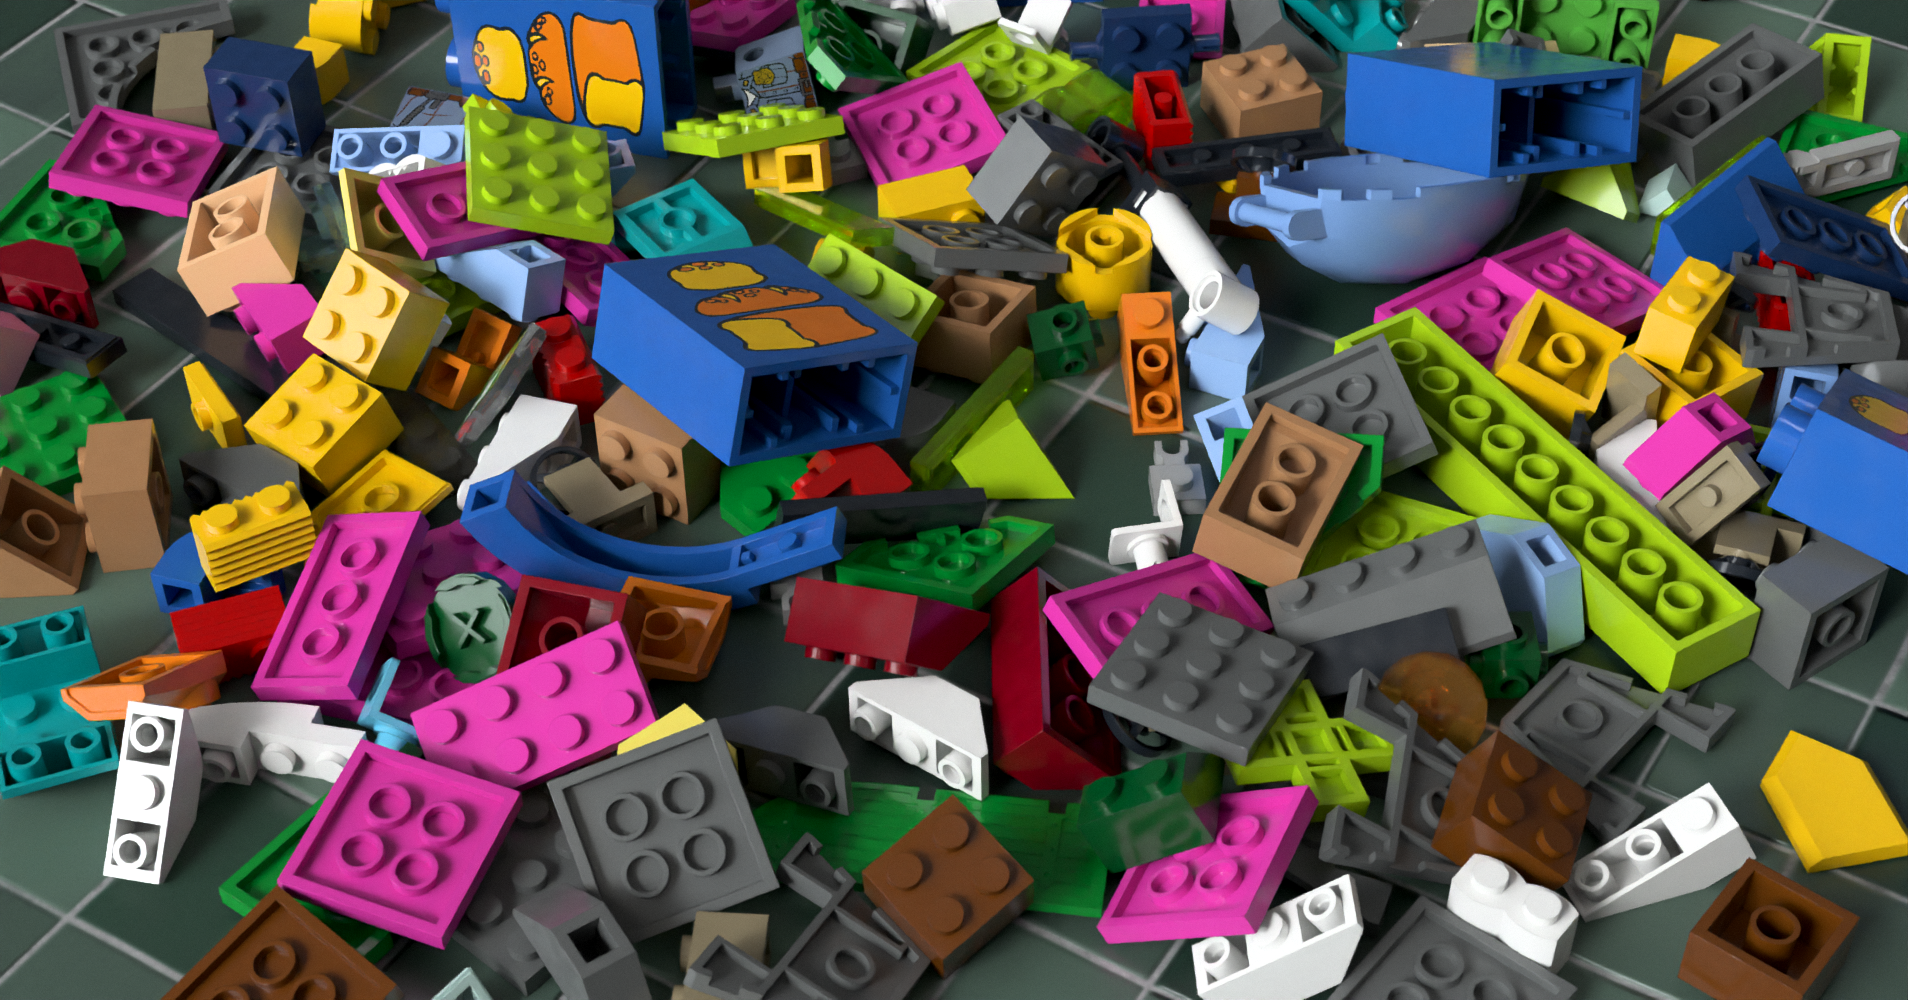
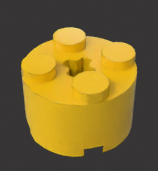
M317 0V4L310 3V37L342 44L344 50L375 55L379 43L378 29H387L389 24L390 4L383 3L384 0Z
M1089 208L1067 217L1060 224L1056 242L1057 249L1069 254L1066 273H1056V292L1069 303L1084 300L1089 315L1093 318L1098 317V319H1109L1116 314L1121 294L1150 293L1153 244L1149 225L1136 214L1113 208V215H1098V208Z

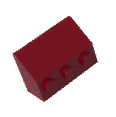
M522 574L496 675L615 621L625 625L636 654L647 608L626 593ZM612 752L579 767L585 768L609 759Z
M797 577L784 641L806 646L804 657L836 663L838 653L845 654L843 664L876 670L877 662L881 660L885 661L884 672L917 678L919 667L942 671L988 626L990 614L916 595Z

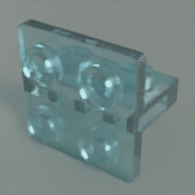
M330 181L312 187L317 201L308 203V206L320 234L308 237L300 242L298 260L303 272L313 270L314 274H323L335 270L345 249H351L346 217Z

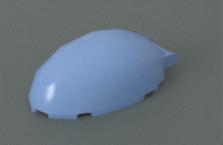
M1380 153L1305 160L1303 170L1289 172V165L1286 164L1274 167V177H1272L1270 171H1262L1260 174L1261 194L1240 196L1234 199L1229 207V218L1235 225L1244 227L1258 225L1267 228L1283 249L1299 263L1339 283L1403 284L1471 260L1514 221L1530 174L1487 178L1416 161H1403L1402 158Z

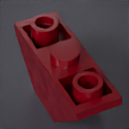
M28 239L0 247V302L92 329L99 325L88 283L73 248L36 239Z

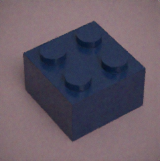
M228 37L203 67L218 136L222 143L303 157L326 127L312 51Z

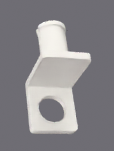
M1029 0L1018 23L1000 18L998 25L1012 42L1049 55L1053 46L1059 50H1063L1066 47L1060 38L1068 42V34L1062 27L1073 4L1070 0Z
M1170 479L1161 480L1157 507L1161 522L1120 527L1111 531L1108 552L1111 565L1136 562L1137 569L1139 570L1166 562L1168 557L1179 556L1183 522Z

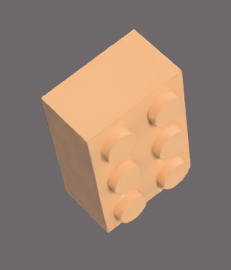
M278 166L193 201L177 271L207 317L222 310L232 312L241 306L231 289L239 283L290 284L295 279L305 210Z

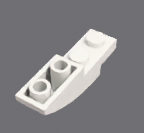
M243 702L189 709L204 763L202 778L219 783L231 782L251 785L258 769L270 770L277 774H295L319 778L335 783L361 739L367 741L365 731L324 725L320 706L281 702Z

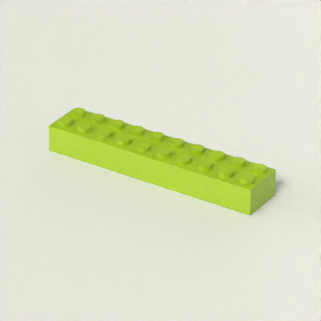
M1413 307L1335 340L1334 355L1381 333L1384 334L1438 452V455L1415 465L1470 516L1480 518L1492 514L1549 523L1581 565L1584 623L1660 694L1667 688L1680 691L1749 656L1761 609L1420 310Z

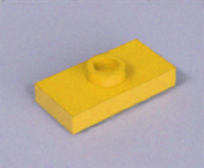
M197 361L184 366L183 370L192 402L191 409L199 428L202 431L209 429L222 448L247 445L239 413L205 365Z

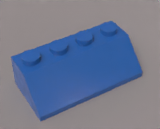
M1769 137L1764 139L1661 222L1650 278L1665 286L1688 256L1712 263L1718 269L1729 274L1734 251L1753 255L1751 264L1758 266L1761 251L1759 246L1760 239L1752 223L1743 214L1744 207L1735 187L1746 175H1750L1805 195L1775 140Z

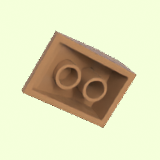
M1266 402L1203 514L1192 552L1268 587L1300 578L1355 467L1363 445Z

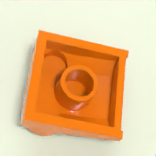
M628 576L621 593L629 594L647 608L636 653L646 683L652 678L692 682L706 678L725 639L732 608V597Z
M222 650L143 655L65 687L60 691L63 701L88 721L126 719L128 701L132 700L186 709L209 706L221 697L218 685L227 673V668Z

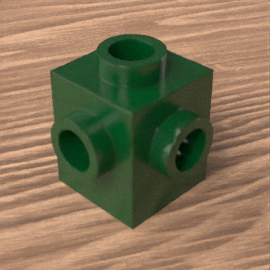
M1084 300L1071 304H1059L1051 309L1026 314L1042 381L1064 376H1077L1085 371L1100 368L1096 348L1105 346L1099 319L1098 317L1088 319Z
M1532 611L1508 612L1517 639L1464 655L1466 675L1475 676L1479 698H1523L1537 684L1539 675L1547 674L1548 649L1546 642H1538Z

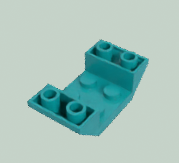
M1284 0L1340 52L1395 50L1401 34L1407 32L1406 29L1408 28L1404 12L1405 0Z
M693 178L613 212L614 235L611 242L624 254L637 250L643 257L648 259L753 246L744 225Z
M83 605L0 626V792L3 800L119 768L121 751L114 721H88L63 701L60 691L65 687L101 673Z

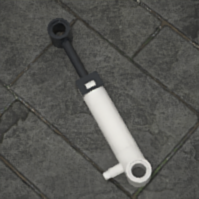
M1106 115L1096 118L1089 125L1084 135L1123 161L1122 170L1116 173L1123 175L1132 187V191L1122 203L1120 209L1136 214L1149 225L1152 233V243L1190 296V309L1179 323V327L1175 332V340L1180 344H1186L1205 321L1232 335H1239L1246 331L1253 323L1259 309L1258 293L1242 284L1190 213L1189 209L1193 203L1182 188L1148 170L1145 173L1138 164L1145 151L1146 141L1144 136Z

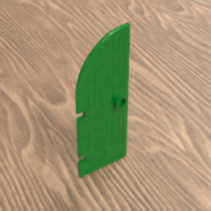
M851 781L854 810L849 816L781 797L772 799L752 811L775 874L783 858L801 837L808 832L823 846L820 855L834 870L843 867L856 881L853 890L864 892L862 871L954 794L1035 880L1034 902L1025 910L1102 917L1108 868L1105 867L1076 826L1080 803L1067 802L1066 814L1049 813L1050 800L989 794L980 801L964 791L936 789L933 801L919 799L920 787Z

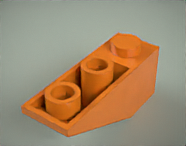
M1171 292L1121 294L1117 313L1121 368L1133 436L1182 434L1184 429Z

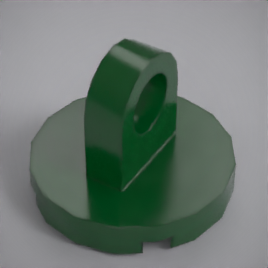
M488 572L456 574L442 581L434 591L439 592L436 594L434 602L428 604L424 616L425 637L433 659L442 669L448 668L451 673L456 675L453 678L462 683H479L495 676L497 673L517 595L504 580Z

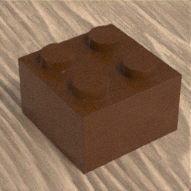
M1498 730L1458 762L1431 847L1460 867H1463L1474 854L1493 857L1517 871L1526 884H1534L1555 891L1570 879L1593 794Z
M954 794L862 871L866 896L877 908L881 907L931 960L930 966L943 980L950 976L1034 902L1035 880Z
M1749 857L1690 931L1677 977L1716 1000H1818L1845 964L1861 917Z

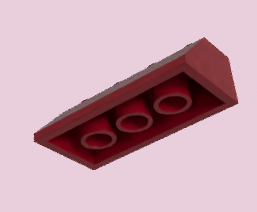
M1038 566L991 599L993 764L998 766L1005 774L1013 776L1033 790H1083L1085 785L1091 784L1099 778L1122 774L1120 741L1108 727L1102 708L1087 703L1088 689L1093 679L1043 612V608L1051 595L1070 589Z

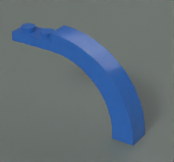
M515 469L471 484L460 519L461 525L481 545L521 574L615 592H621L628 576L731 596V610L757 604L762 584L776 582L784 577L814 567L825 566L833 561L842 559L847 519L836 506L724 543L690 547L643 544L602 533L565 515L537 494Z

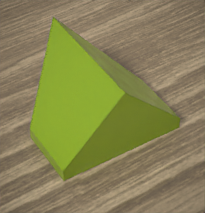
M1825 33L1809 47L1822 53L1824 98L1808 110L1862 122L1872 37Z
M1630 162L1559 170L1545 176L1540 185L1626 221L1637 223L1640 216Z
M1010 399L1003 401L951 460L970 488H984L987 499H1075L1038 439Z

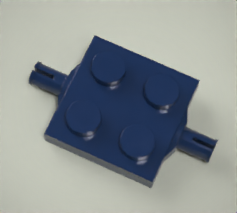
M1190 3L1108 8L1101 11V28L1096 36V41L1070 42L1069 54L1071 61L1097 59L1101 92L1132 91L1134 88V75L1136 73L1174 70L1177 72L1181 86L1188 87L1189 64L1194 53L1220 52L1219 33L1193 35Z

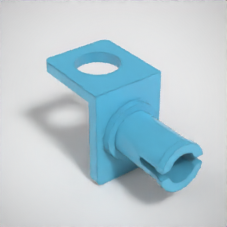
M391 657L381 665L356 724L373 731L377 736L375 744L399 751L407 742L421 748L414 726L380 712L400 663L399 659Z

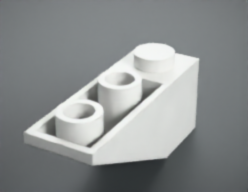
M520 394L511 411L503 414L498 432L490 445L484 446L481 450L478 465L469 479L462 481L457 494L458 508L463 511L471 484L513 469L527 482L529 481L533 465L546 451L559 446H570L579 449L582 444L577 405ZM570 454L553 455L541 463L537 474L554 473L560 465L571 463L574 456ZM537 483L539 491L546 487L544 484Z
M1707 783L1575 862L1570 879L1563 887L1584 921L1589 922L1705 889L1741 868L1749 857L1756 859V856L1736 820L1711 784Z

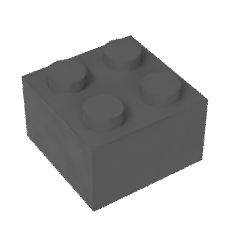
M1020 115L966 190L997 225L1054 239L1058 234L1060 224L1075 212L1086 196L1093 192L1098 180L1108 166L1077 132Z
M1826 536L1818 542L1815 540L1808 542L1797 554L1780 564H1770L1761 572L1755 583L1757 592L1754 604L1761 609L1749 656L1747 657L1785 688L1791 690L1862 647L1866 643L1889 567L1883 562L1830 536Z

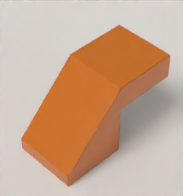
M474 307L456 352L433 346L415 392L451 410L459 411L481 392L491 374L517 342L522 327L488 311ZM506 366L504 367V369H503V371L501 372L500 376L504 373V371H505V369H506Z

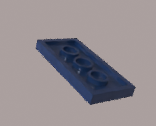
M1746 175L1735 187L1744 207L1743 214L1752 223L1760 239L1759 246L1761 250L1772 260L1777 262L1786 261L1801 266L1813 274L1822 273L1889 292L1892 297L1908 302V258L1904 251L1895 243L1889 224L1750 175Z

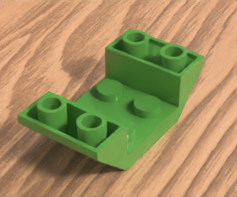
M1478 0L1472 43L1500 42L1509 28L1543 38L1544 41H1556L1560 53L1601 57V60L1628 63L1648 69L1660 5L1657 0Z

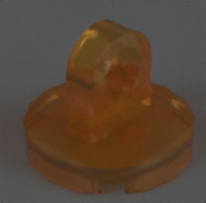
M1424 651L1403 657L1385 671L1376 687L1395 705L1403 700L1418 713L1417 724L1438 743L1443 738H1447L1464 754L1476 746L1486 728L1488 701L1482 682L1466 663L1449 654Z

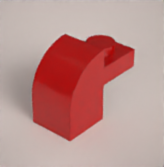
M869 442L818 451L806 465L809 471L791 486L796 493L791 500L905 492L913 483L888 453L879 446Z

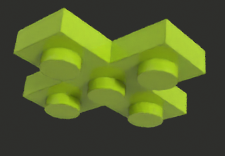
M1307 679L1301 682L1246 767L1227 759L1225 761L1236 785L1291 780L1293 786L1309 785L1319 801L1310 822L1325 821L1326 815L1338 805L1365 817L1370 799L1357 774L1390 771L1394 746L1343 717L1329 719L1310 680Z

